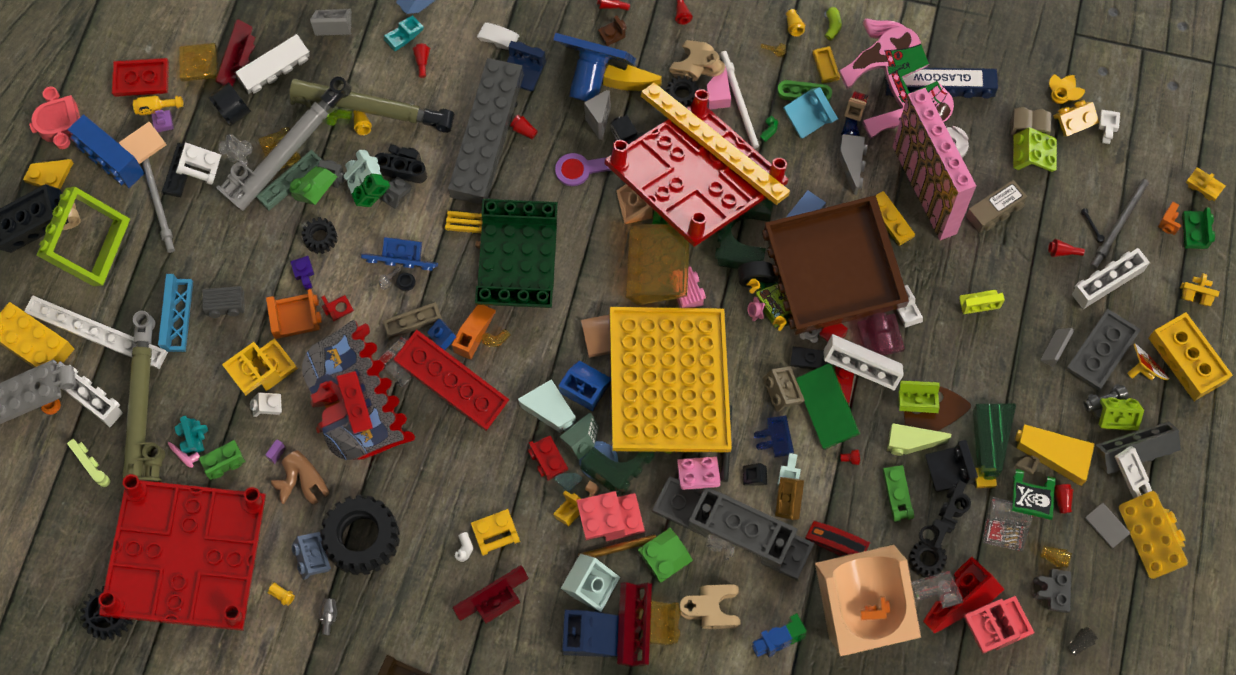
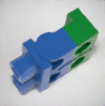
M798 613L790 616L787 625L781 628H772L769 633L767 630L761 632L760 639L752 642V649L757 658L766 653L771 657L775 655V652L805 639L807 631Z

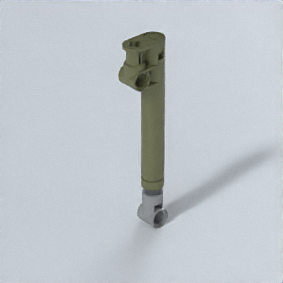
M138 311L133 316V323L135 325L134 343L136 347L132 348L123 479L129 474H134L142 481L162 483L159 474L162 461L165 458V451L156 443L146 442L151 371L150 358L152 357V349L149 348V344L152 343V330L155 327V320L146 311ZM147 318V322L141 325V321ZM157 449V454L151 457V452Z

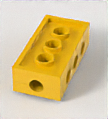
M1187 312L1155 329L1148 338L1193 401L1222 386L1233 376Z

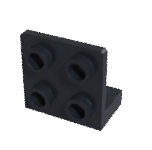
M967 440L958 441L954 448L925 455L936 492L950 489L952 484L956 485L958 481H962L966 485L973 484L978 478Z

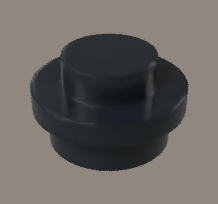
M402 273L398 276L396 283L400 290L410 291L414 288L416 281L412 274Z

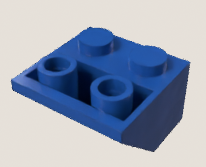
M579 360L567 371L560 382L559 392L593 412L610 385L611 378Z

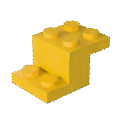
M275 338L260 349L255 342H252L222 364L245 396L260 385L267 392L298 369Z

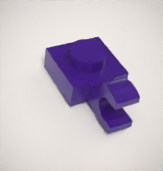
M309 256L290 261L296 280H302L305 290L313 288L309 276L315 274Z

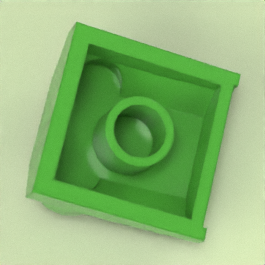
M316 166L303 178H296L291 182V196L296 201L316 205L337 176L326 168Z
M671 528L637 550L659 583L693 561L689 552Z

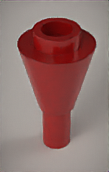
M619 0L597 1V4L600 5L599 9L619 8L629 11L630 7L629 3Z
M676 0L675 21L682 25L688 24L693 16L684 0Z
M420 43L416 44L412 49L417 62L419 77L424 78L426 77V65L430 47Z
M1056 238L1048 246V252L1051 254V257L1072 254L1083 256L1085 253V249L1073 247Z

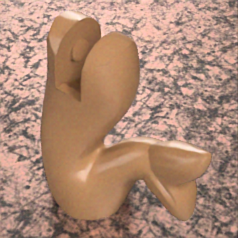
M298 450L288 454L282 460L286 479L271 480L272 486L280 491V501L282 504L290 496L297 482L298 474L303 495L309 503L313 505L318 503L315 494L310 491L315 486L319 488L318 490L325 497L330 494L318 471Z

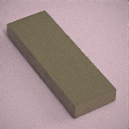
M436 302L383 320L382 323L388 340L416 329L435 324L439 318L442 320Z

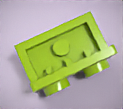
M900 381L898 391L899 411L938 413L939 383Z

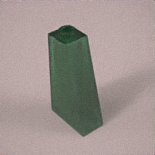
M976 404L973 409L977 467L979 476H984L986 480L996 479L1002 472L1016 404Z

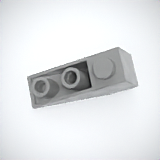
M843 134L839 160L853 194L857 195L858 188L862 189L863 178L860 177V173L864 172L865 161H862L863 155L866 156L867 144H864L865 137Z

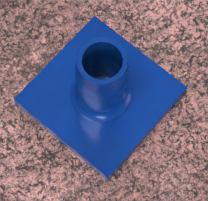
M555 33L554 41L567 48L579 50L580 59L577 62L569 97L588 101L597 96L605 73V65L609 59L635 65L636 58L626 51Z

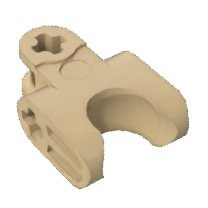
M686 40L682 47L689 57L682 62H673L669 69L675 78L680 76L683 79L684 75L687 76V80L691 77L692 81H697L701 74L712 77L719 76L724 72L725 64L719 60L718 53L714 51L711 45L705 42Z
M737 585L701 586L700 596H686L682 599L679 608L680 615L688 620L701 619L703 629L738 628L741 626L739 617L724 614L719 608V603L723 599L735 597L739 593V587ZM687 604H691L693 608L691 612L686 608Z

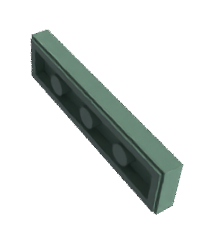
M310 150L256 196L257 200L268 211L271 210L291 193V182L296 178H303L314 167H318L319 161L322 159L313 150Z

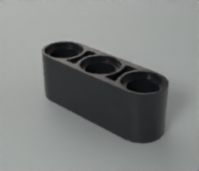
M378 153L375 155L382 176L391 178L398 176L404 181L423 183L427 179L425 165L419 160L388 153ZM400 166H403V167H404V168L401 169V170H398V169H397V168L400 167ZM418 170L422 171L419 174H415V172Z

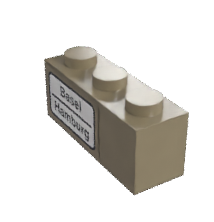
M1012 180L969 208L966 217L979 233L984 230L989 231L999 220H1006L1014 210L1016 212L1021 210L1025 206L1024 203L1027 195Z

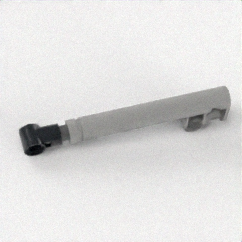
M334 77L330 82V87L320 97L321 101L318 104L314 102L311 108L306 111L254 171L243 163H235L231 167V173L227 176L228 179L222 186H217L216 188L239 209L244 211L323 122L322 120L329 115L327 111L330 108L333 109L342 98L350 95L351 86L342 77ZM344 84L343 88L338 90V87ZM244 170L243 175L239 176L240 171Z

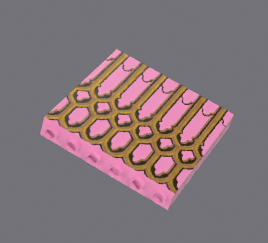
M926 88L907 95L893 149L939 240H943L957 234L976 184Z

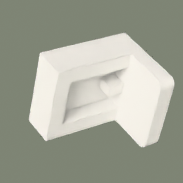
M258 393L250 402L253 417H257L260 414L279 415L282 413L281 394Z

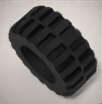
M356 495V499H352L351 496L346 497V502L341 504L338 501L335 503L336 508L334 510L329 509L326 513L328 518L322 521L323 529L320 530L322 547L332 563L346 573L351 572L352 575H359V573L363 572L364 575H368L371 570L377 572L381 570L380 566L382 564L387 565L390 562V556H395L397 552L395 548L399 546L400 542L398 538L400 531L397 521L391 510L382 501H376L374 497L367 496V498H364L363 495ZM359 519L374 521L379 533L371 547L363 551L354 552L344 546L342 537L349 524Z

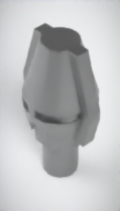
M323 599L319 610V621L323 624L322 634L330 635L331 625H333L337 617L336 600Z

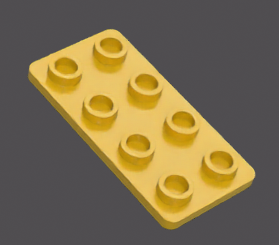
M1150 491L1119 505V511L1151 579H1156L1188 564L1182 550L1185 547L1183 542L1185 541V536L1176 527L1177 519L1174 513L1169 511V509L1163 508L1155 491Z

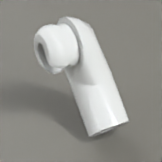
M467 532L458 535L462 546L455 553V558L460 562L466 561L473 551V546Z

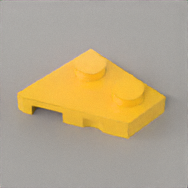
M70 159L31 164L23 180L25 183L37 187L47 184L61 189L73 162Z

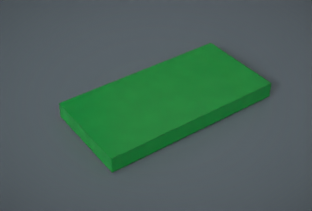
M831 363L796 378L824 450L860 435Z

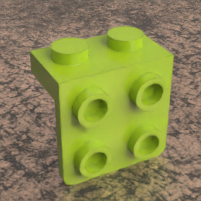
M1030 127L1014 134L1013 168L1020 170L1033 164L1051 172L1057 169L1056 138Z

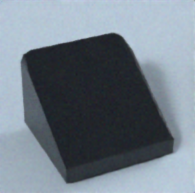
M761 463L744 465L743 485H767V466Z

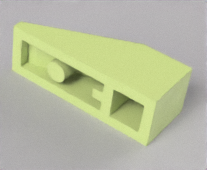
M892 423L887 451H890L893 455L902 456L903 454L948 443L951 434Z

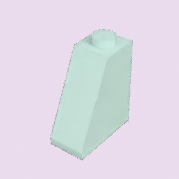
M552 379L518 399L522 409L559 433L562 431L566 432L576 423L575 415Z

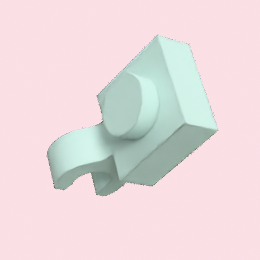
M790 453L787 466L781 465L777 486H779L780 477L799 479L801 469L795 468L796 454Z

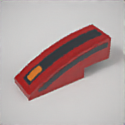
M813 521L805 537L806 540L839 556L867 551L871 543L851 533L817 521Z

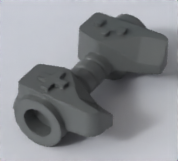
M1116 384L1109 394L1101 397L1097 394H1090L1083 404L1087 412L1092 411L1095 419H1100L1103 406L1100 403L1101 398L1108 399L1109 397L1127 400L1129 395L1124 385Z

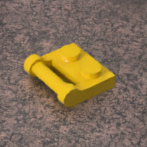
M508 509L471 522L483 556L487 555L489 551L514 542L516 544L520 542ZM510 531L511 535L491 543H484V540Z

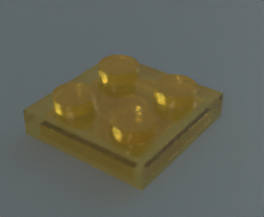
M215 43L179 47L180 79L182 82L216 78L218 71L217 46Z

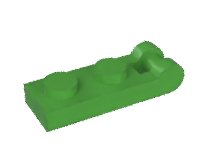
M903 465L883 468L893 521H900L903 518L908 520L914 519V511L911 505ZM904 506L905 510L899 511L898 507Z

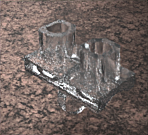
M232 134L226 136V141L219 142L218 150L221 154L228 153L227 156L231 162L238 161L247 165L246 156L251 154L252 145L248 141L240 142Z

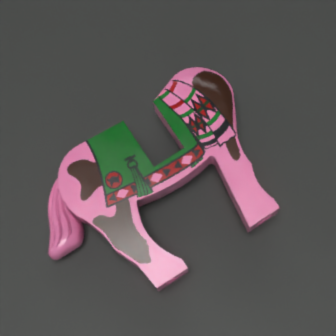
M863 20L868 36L880 39L873 46L863 51L854 62L839 71L846 89H849L864 73L874 69H885L889 87L901 109L863 120V126L870 139L884 130L895 129L899 126L906 98L909 94L903 78L929 65L918 35L913 30L894 21ZM935 81L923 88H926L942 121L945 122L953 112L954 102L950 93L938 81Z

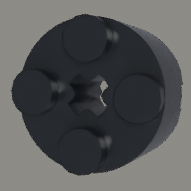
M229 82L208 97L230 126L251 112Z

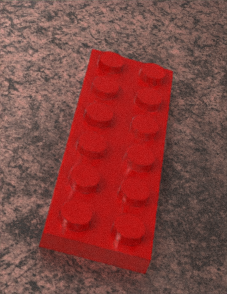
M417 329L392 360L485 431L488 430L510 400Z

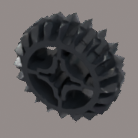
M102 586V591L95 589V595L88 594L90 600L83 601L86 608L80 609L84 613L80 620L85 621L82 626L85 629L88 628L87 633L93 634L94 638L98 639L100 637L101 640L105 641L108 637L110 640H114L115 634L118 637H122V630L128 632L126 626L127 624L133 625V622L130 619L120 618L117 620V618L99 615L101 606L99 596L104 592L105 587ZM108 622L111 627L99 628L96 624Z

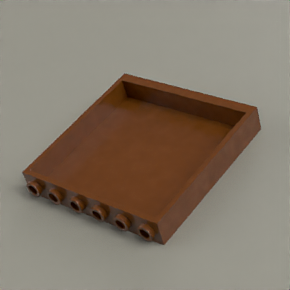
M876 195L765 223L764 230H762L763 239L768 241V256L770 259L773 258V273L779 278L780 282L777 283L779 293L784 295V310L789 312V327L791 330L794 329L795 335L907 307L909 299Z

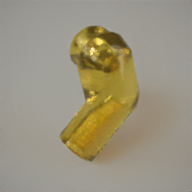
M503 329L497 336L485 333L482 335V341L487 347H499L511 334L506 329Z

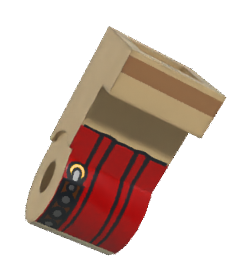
M854 91L852 98L849 99L844 116L860 121L869 95Z

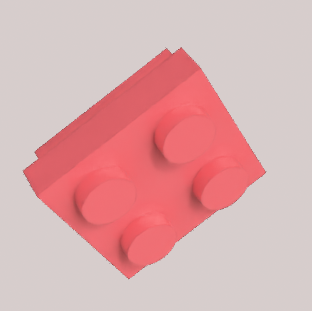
M616 491L577 500L586 540L605 536L606 541L645 532L636 493L617 497Z
M1016 596L1004 601L1002 599L964 615L982 654L993 649L997 651L1034 634Z

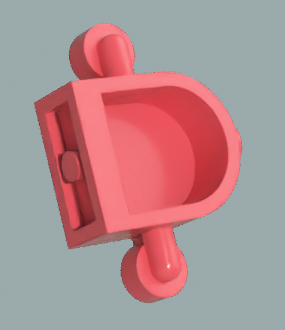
M47 87L43 91V97L47 102L35 109L32 115V122L29 123L32 133L38 132L45 141L54 142L57 148L66 149L70 145V137L72 136L67 129L80 118L78 106L72 95L59 99V93L56 88Z

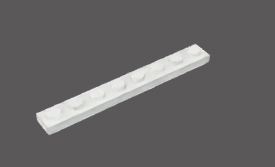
M31 297L24 311L30 316L132 358V348L136 347L134 337L38 297ZM149 344V348L152 349L151 366L160 369L168 352Z

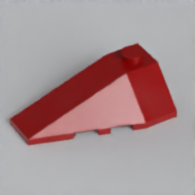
M973 557L969 558L953 575L955 577L954 581L950 586L947 585L943 590L945 592L944 596L940 601L935 602L923 620L934 633L964 618L965 614L988 605L1005 590L995 577Z

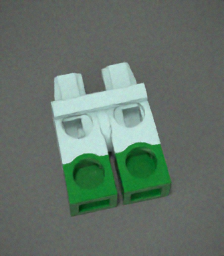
M358 150L356 153L358 160H351L345 164L347 172L343 176L345 180H348L347 183L356 206L371 207L380 198L379 196H382L391 186L388 180L383 179L377 158L370 156L367 150Z

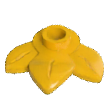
M1054 74L1049 80V86L1052 90L1051 98L1055 103L1064 104L1067 101H1077L1085 93L1084 89L1076 87L1074 75L1061 79Z

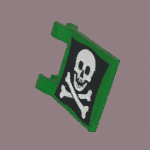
M1016 469L1013 476L1012 511L1052 520L1056 478L1048 476L1044 487L1024 483V471Z

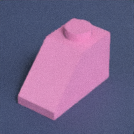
M726 66L722 74L713 77L707 84L706 91L709 93V109L730 107L731 95Z

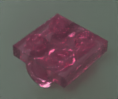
M877 313L869 316L867 320L857 322L864 348L883 356L905 350L895 314Z

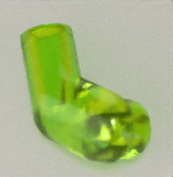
M337 109L329 113L326 117V123L328 125H336V119H352V110Z

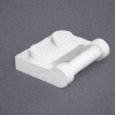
M185 143L176 173L180 175L183 173L207 181V184L212 185L221 154ZM186 163L197 168L209 171L210 173L206 174L195 169L186 167L184 165Z

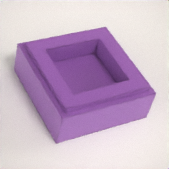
M275 440L267 451L266 457L270 462L276 464L286 450V447L281 441Z

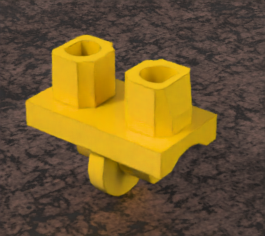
M1198 167L1186 181L1189 188L1199 191L1209 201H1215L1226 186L1213 178V173L1209 175Z
M1202 273L1200 278L1193 276L1192 282L1198 283V285L1188 282L1181 284L1183 300L1193 302L1195 293L1202 294L1199 304L1208 307L1212 305L1214 298L1218 297L1220 291L1204 287L1205 285L1211 287L1213 281L1207 280V274Z

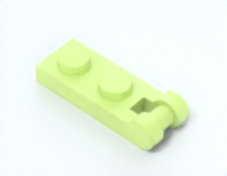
M74 439L67 443L93 480L101 487H107L110 484V478L104 472L97 469L99 464L93 456L88 457L86 452L89 450L86 446Z

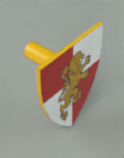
M1134 343L1139 363L1127 374L1132 379L1141 372L1150 380L1154 379L1155 376L1163 380H1169V377L1160 366Z

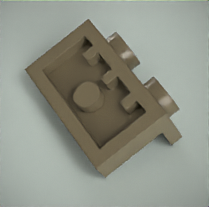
M791 366L772 369L763 377L765 387L777 412L787 406L802 404L805 401Z

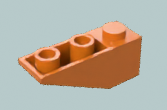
M477 305L459 329L452 343L454 353L467 359H472L496 312L495 309L485 305Z

